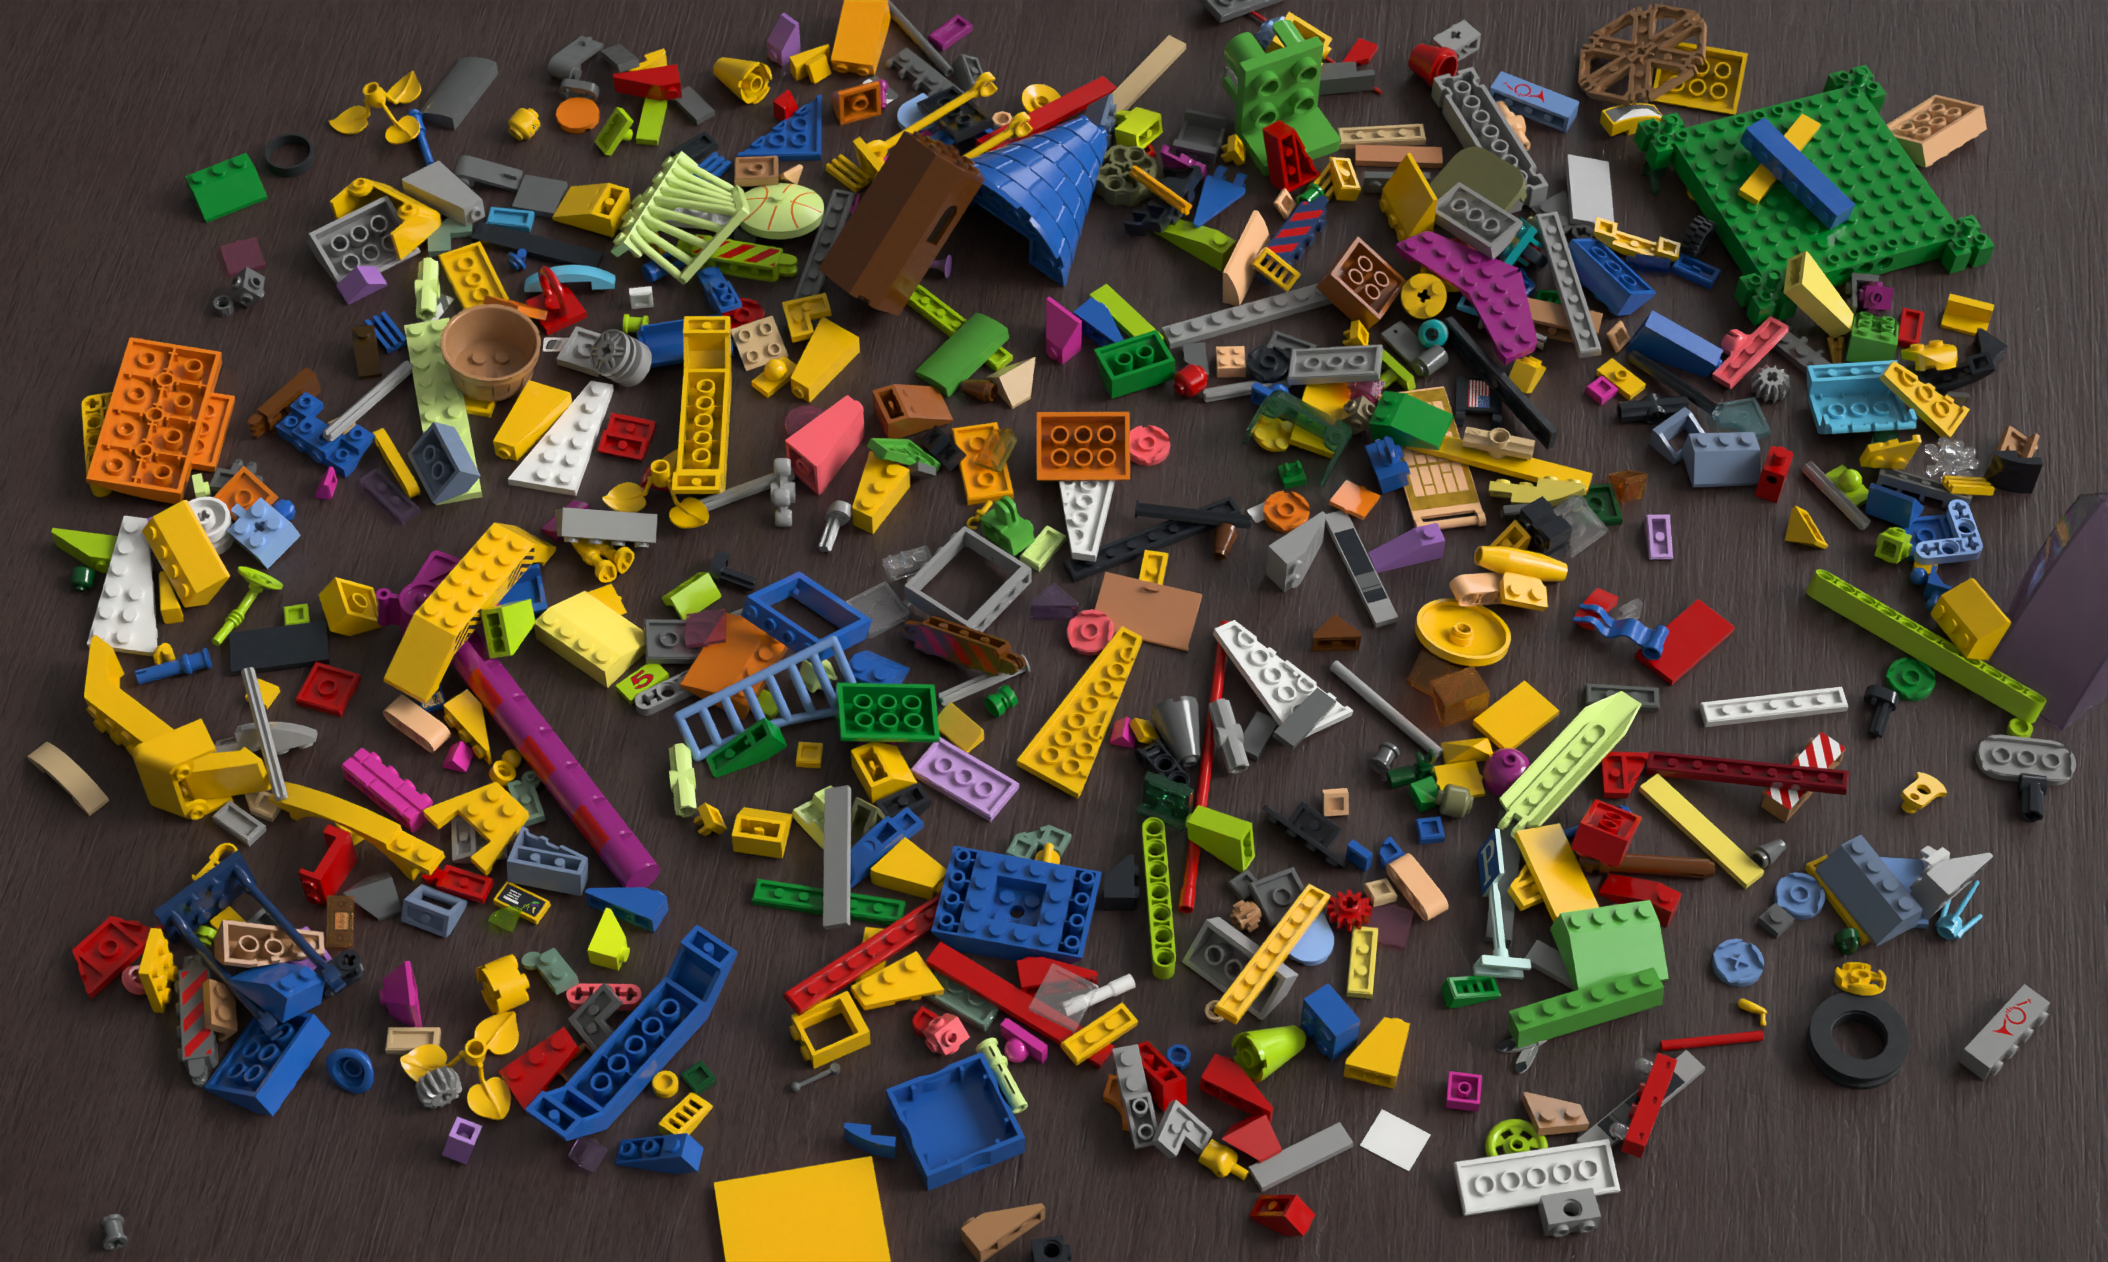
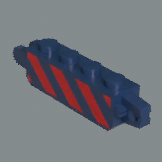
M1320 195L1312 203L1308 201L1301 202L1266 246L1292 268L1296 260L1300 261L1303 257L1305 248L1313 244L1316 234L1318 232L1321 233L1326 226V206L1329 202L1327 197ZM1266 256L1261 265L1264 267L1270 258ZM1275 261L1268 268L1269 272L1277 265ZM1283 267L1278 270L1275 277L1278 278L1284 271ZM1258 273L1257 280L1268 286L1272 283L1263 274Z

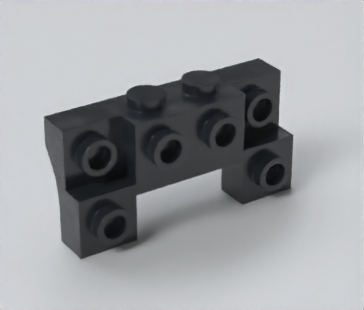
M1190 165L1186 168L1165 166L1163 168L1165 178H1156L1155 180L1165 185V187L1175 192V194L1182 197L1188 203H1192L1195 198L1193 190L1203 177L1201 167L1196 165ZM1154 194L1147 204L1149 212L1134 209L1132 211L1134 220H1125L1124 227L1126 233L1146 236L1149 231L1163 233L1168 225L1175 226L1180 217L1183 216V213Z

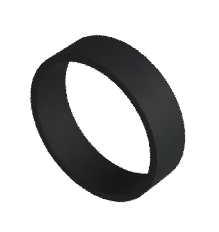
M288 133L277 136L267 144L264 151L268 169L280 177L290 178L302 175L313 166L315 161L311 142L300 134ZM288 144L302 145L310 151L309 156L302 163L295 166L282 167L273 164L269 160L271 154L276 149Z

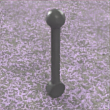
M833 1063L829 1069L799 1083L793 1082L790 1088L793 1092H798L801 1087L831 1073L836 1075L840 1072V1065Z

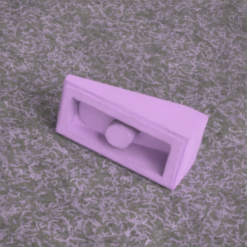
M1646 515L1644 529L1649 560H1673L1670 515Z

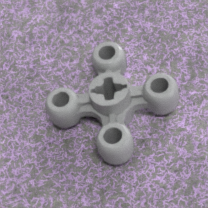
M788 458L774 459V475L778 476V480L771 482V503L779 507L775 511V525L777 527L792 526V510L788 509L790 503H795V482L787 477L791 475V460Z

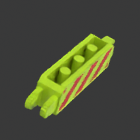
M696 234L697 237L707 242L713 238L708 235ZM679 239L676 247L692 258L696 257L702 250ZM726 239L699 268V270H704L707 267L718 266L722 274L768 282L777 281L779 276L793 277L798 274L797 258L783 253L782 248Z

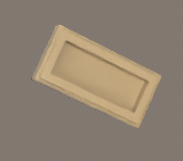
M388 1027L386 1055H406L415 1048L425 1044L440 1046V1027Z

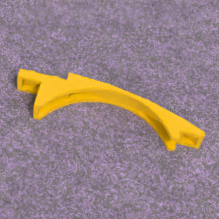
M284 782L288 797L285 800L275 801L272 794L268 799L270 803L289 812L291 818L296 821L303 817H317L332 821L353 831L378 848L396 864L407 878L413 881L421 871L431 876L445 858L443 851L402 831L401 825L333 795Z

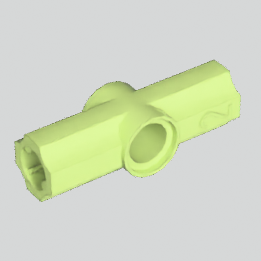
M424 258L419 262L418 280H415L416 316L423 321H431L436 317L437 299H440L438 261L432 258Z
M683 743L674 744L673 747L669 748L671 766L669 775L671 792L674 794V809L676 815L683 818L691 817L694 813H697L695 799L696 781L694 768H692L691 750Z

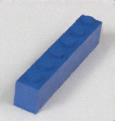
M1766 118L1745 129L1740 141L1744 148L1764 165L1828 229L1831 230L1849 219L1855 204Z

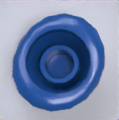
M343 1048L329 1054L326 1060V1068L330 1077L337 1085L354 1094H363L370 1090L374 1082V1071L372 1062L366 1053L358 1049Z

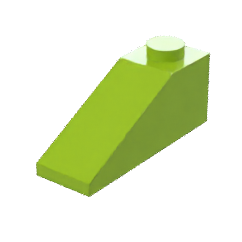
M52 528L51 533L57 547L93 570L108 573L118 536Z

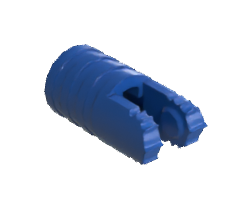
M668 252L661 255L667 261L674 257ZM653 260L641 267L643 275L650 283L669 274ZM680 260L672 263L677 269L686 265Z

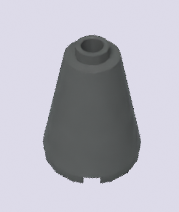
M1181 696V701L1173 702L1172 698L1160 702L1151 709V718L1176 762L1183 767L1194 766L1197 760L1200 759L1199 707L1197 699L1192 696Z

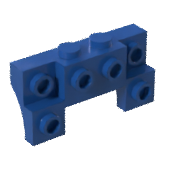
M307 392L290 405L291 413L275 426L277 434L293 444L298 451H304L309 454L317 463L321 462L327 467H333L335 472L344 478H347L356 469L364 452L375 441L374 434L356 424L345 435L341 434L334 441L328 442L327 439L323 438V431L329 425L316 418L318 413L324 409L323 402Z

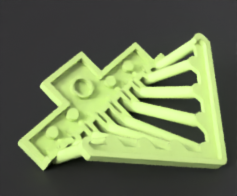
M681 151L674 157L669 156L661 165L663 170L659 171L652 179V182H654L652 187L647 188L643 195H637L632 201V209H629L622 217L624 222L619 229L623 233H619L614 239L613 243L615 245L611 253L619 257L629 250L638 258L645 253L684 285L746 218L750 210L742 188L738 185L733 186L698 167L692 159ZM678 207L732 217L724 225H720L672 210ZM670 219L714 231L716 235L707 242L664 222ZM663 231L702 250L696 257L692 258L655 233ZM649 243L656 244L688 266L682 272L652 249Z

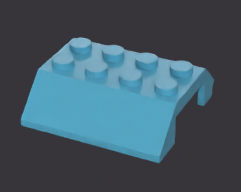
M1897 360L1807 366L1808 403L1818 434L1916 428L1917 417L1914 409H1909L1907 414L1904 402L1879 379L1887 366L1893 361L1897 362Z

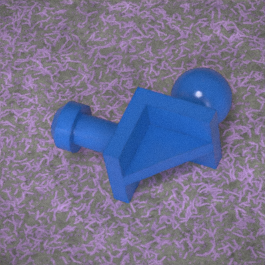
M1935 565L1932 566L1929 575L1925 569L1920 567L1913 569L1910 573V580L1915 585H1922L1927 582L1923 597L1930 599L1927 600L1925 605L1929 612L1933 610L1940 596L1951 590L1952 587L1942 582L1936 573L1937 566Z

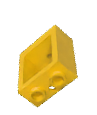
M1288 12L1283 20H1290L1305 40L1318 36L1324 45L1322 58L1325 59L1331 50L1328 46L1332 38L1291 12ZM1274 34L1265 51L1266 53L1284 48L1276 34Z
M848 991L817 1004L800 1016L797 1013L791 1015L792 1026L789 1027L790 1033L795 1041H800L802 1056L805 1061L810 1060L814 1069L871 1044L870 1031ZM842 1013L854 1035L815 1051L804 1029Z

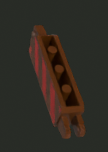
M931 616L924 622L908 620L904 623L903 636L914 641V648L923 651L927 655L939 656L944 658L945 661L962 664L968 669L983 671L989 676H999L1002 673L1014 675L1018 672V669H1023L1026 666L1025 658L1011 652L1012 646L1007 640L936 616Z

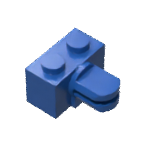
M1389 436L1383 437L1384 440L1381 441L1377 439L1375 443L1365 446L1369 461L1383 494L1409 485L1407 475L1411 474L1407 462H1402L1400 459L1404 457L1400 445H1395L1392 437Z

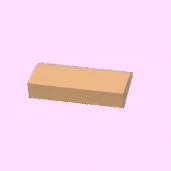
M1256 210L1253 211L1223 271V303L1234 306L1241 305L1257 273V270L1251 266V263L1270 242L1267 226L1260 213Z

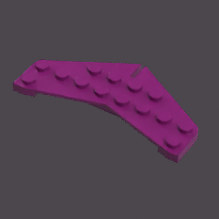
M1431 231L1422 232L1396 244L1395 251L1402 258L1410 263L1416 261L1456 287L1474 306L1495 345L1494 351L1497 357L1505 365L1534 352L1537 345V337L1521 271L1517 273L1518 268L1497 259L1492 260L1481 252Z

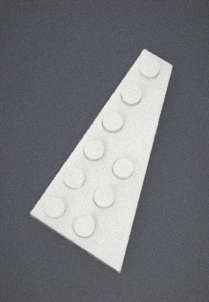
M123 517L87 645L89 648L91 638L95 634L111 645L116 652L153 656L157 647L158 632L155 619L156 606L154 582L152 579L151 547L142 533L143 528L149 522L146 518Z

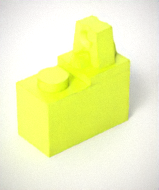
M1136 107L1132 111L1119 110L1115 114L1116 125H1118L1115 128L1117 145L1125 147L1138 146L1144 149L1163 133L1162 119L1159 113Z

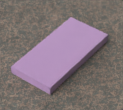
M941 737L940 742L933 743L910 769L915 778L989 822L996 817L1019 789L1018 782Z

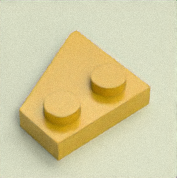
M1912 435L1911 441L1899 443L1898 439H1893L1884 443L1869 444L1859 458L1861 466L1904 470L1922 442L1920 435Z

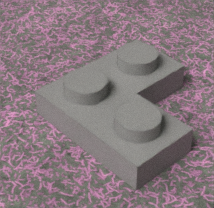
M1173 1100L1169 1102L1151 1143L1169 1159L1177 1156L1182 1143H1185L1196 1154H1200L1207 1146L1212 1131L1180 1102Z

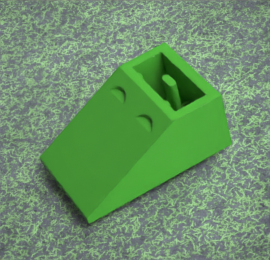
M1856 312L1853 318L1852 331L1850 332L1846 361L1857 363L1894 360L1898 343L1899 321H1895L1894 318L1889 316L1880 318L1868 312Z

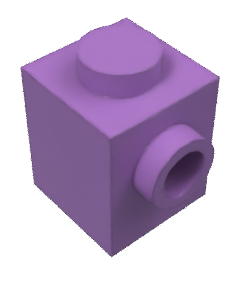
M457 1117L442 1155L467 1165L482 1126Z

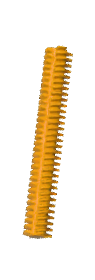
M1132 166V170L1129 172L1131 177L1135 178V180L1153 191V193L1178 209L1181 213L1189 214V210L1192 208L1190 203L1139 167Z

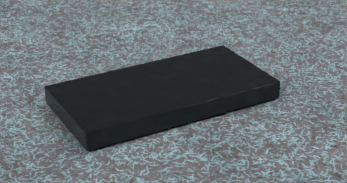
M952 86L917 103L918 110L927 116L963 93L955 86ZM971 100L933 122L956 144L994 126L993 119Z
M326 620L229 633L232 676L242 675V669L253 667L255 673L314 666L315 662L330 664L328 624Z

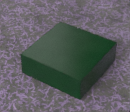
M701 1060L680 1074V1079L697 1096L717 1083V1078Z

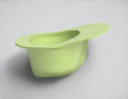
M827 659L822 661L821 663L830 683L833 680H838L831 663ZM803 660L799 673L805 682L806 688L811 693H814L817 689L823 690L812 664L807 660Z

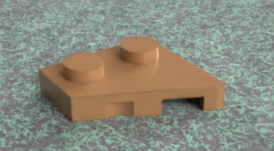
M1523 1092L1522 1102L1537 1136L1588 1130L1589 1122L1580 1104Z

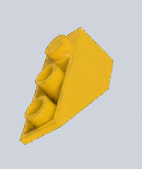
M467 689L444 704L446 714L444 719L449 727H455L458 730V734L464 743L469 742L476 756L479 759L483 758L490 765L492 758L482 704Z

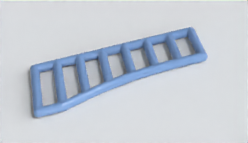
M830 636L676 712L673 718L686 746L691 750L692 759L696 762L705 759V757L745 731L730 700V696L743 691L756 721L758 722L765 717L752 689L753 685L763 680L766 681L781 715L780 718L770 720V722L779 728L816 719L835 717V692L818 653L831 647L846 683H857L838 638ZM809 658L831 708L815 709L796 667L797 663ZM787 669L806 712L791 715L775 680V674ZM718 702H721L735 734L721 739L707 709ZM696 713H699L713 743L699 750L685 720Z

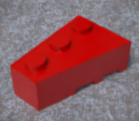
M1278 120L1262 129L1271 185L1281 191L1283 188H1286L1289 193L1321 176L1319 171L1315 169L1312 158L1306 153L1305 146L1294 128Z

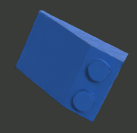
M275 963L252 967L229 978L228 983L283 1023L321 1004L325 979L307 966Z

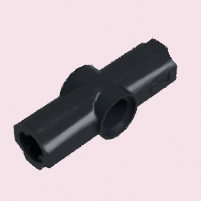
M1648 394L1641 400L1618 402L1617 417L1619 422L1645 420L1648 424H1658L1684 407L1689 410V401L1687 396L1660 398L1658 394Z

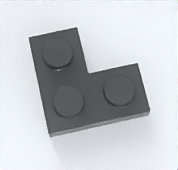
M603 983L568 1020L591 1049L596 1052L613 1034L614 1031L606 1023V1020L623 1002L608 984Z

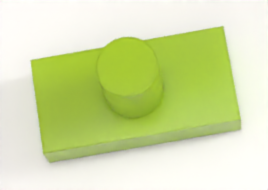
M616 107L594 142L605 155L611 156L621 140L630 141L632 139L633 132L629 128L634 121L623 108Z
M1383 349L1381 368L1385 372L1380 375V380L1376 381L1379 387L1385 390L1396 381L1406 391L1414 390L1416 388L1414 376Z

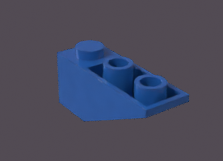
M688 1133L626 1139L620 1142L615 1164L672 1174L698 1172L704 1148Z

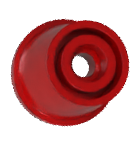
M1419 44L1411 52L1408 66L1411 71L1424 79L1428 86L1433 87L1435 77L1450 74L1451 77L1455 76L1458 68V59L1456 52L1449 47L1439 48Z

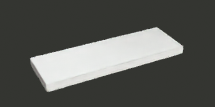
M1609 1139L1453 1163L1463 1216L1535 1206L1539 1204L1542 1195L1593 1188L1595 1196L1620 1192Z

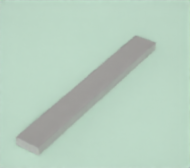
M1558 213L1536 214L1535 222L1578 358L1599 356L1602 352Z

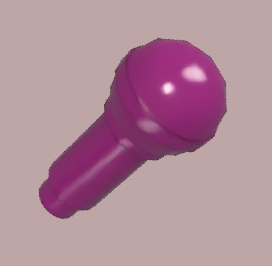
M879 79L877 81L880 83L881 110H885L887 105L886 93L889 85L887 81Z

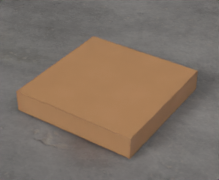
M778 156L736 157L734 162L735 185H779Z

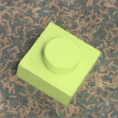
M202 474L192 475L196 498L211 496L209 483L203 481Z

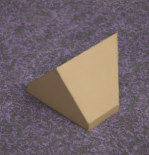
M1036 357L1006 366L985 378V380H992L993 383L997 384V393L1012 409L1031 399Z

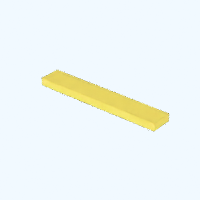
M1658 773L1640 786L1639 792L1743 888H1748L1763 876V869Z

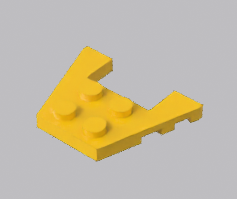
M497 781L423 810L424 816L438 830L457 815H460L488 842L486 846L471 856L472 863L486 876L492 871L495 861L499 860L504 854V849L510 840H514L521 827L524 826L529 818V812Z

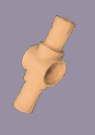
M1498 101L1496 103L1526 151H1528L1531 143L1525 136L1526 125L1522 115L1515 116L1513 112H1510L1504 101Z

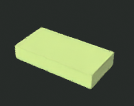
M1046 526L1034 539L1035 542L1029 545L1020 555L1021 562L1039 572L1066 542L1064 534L1049 526Z

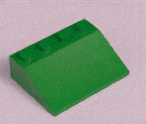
M837 683L834 705L836 724L841 741L940 742L934 685Z

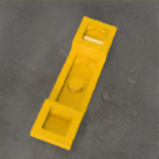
M1596 217L1593 235L1609 248L1621 254L1646 261L1672 262L1678 260L1681 243L1659 237L1658 242L1655 243L1618 231V223Z

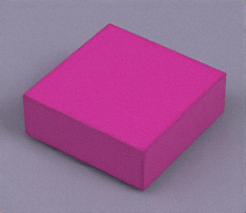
M1600 376L1586 386L1585 392L1602 405L1617 394L1618 388L1606 378Z

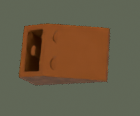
M893 384L872 390L873 409L887 439H899L932 429L935 425L942 426L953 422V418L938 387Z

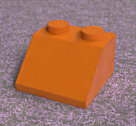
M879 81L831 93L832 108L840 125L881 115Z

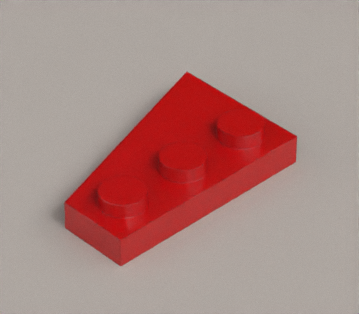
M563 1027L498 1072L525 1110L542 1090L545 1092L548 1089L547 1085L556 1074H560L580 1049L565 1027Z

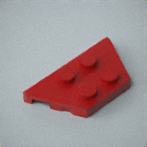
M110 916L72 950L86 993L90 999L95 997L144 953L150 929L153 927L143 926L138 921H125L122 918ZM155 926V929H161L163 935L165 934L161 926Z

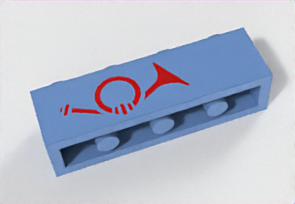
M1501 71L1490 87V95L1496 103L1504 101L1511 112L1566 133L1577 117L1579 101Z

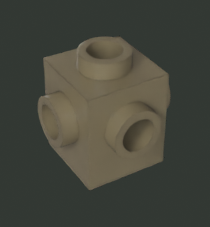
M1363 395L1354 400L1352 399L1344 404L1338 422L1352 434L1356 435L1366 429H1370L1369 422L1376 406Z

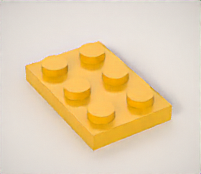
M151 928L138 974L153 1012L164 1013L166 1003L169 1004L171 1001L172 981L177 979L178 967L174 965L173 954L169 952L168 941L164 938L162 930Z

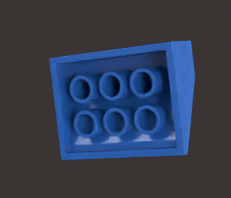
M303 1012L283 1023L272 1016L277 1021L276 1026L283 1032V1034L272 1041L261 1029L256 1018L253 1017L206 1083L204 1089L254 1113L274 1116L331 1033L311 1013Z

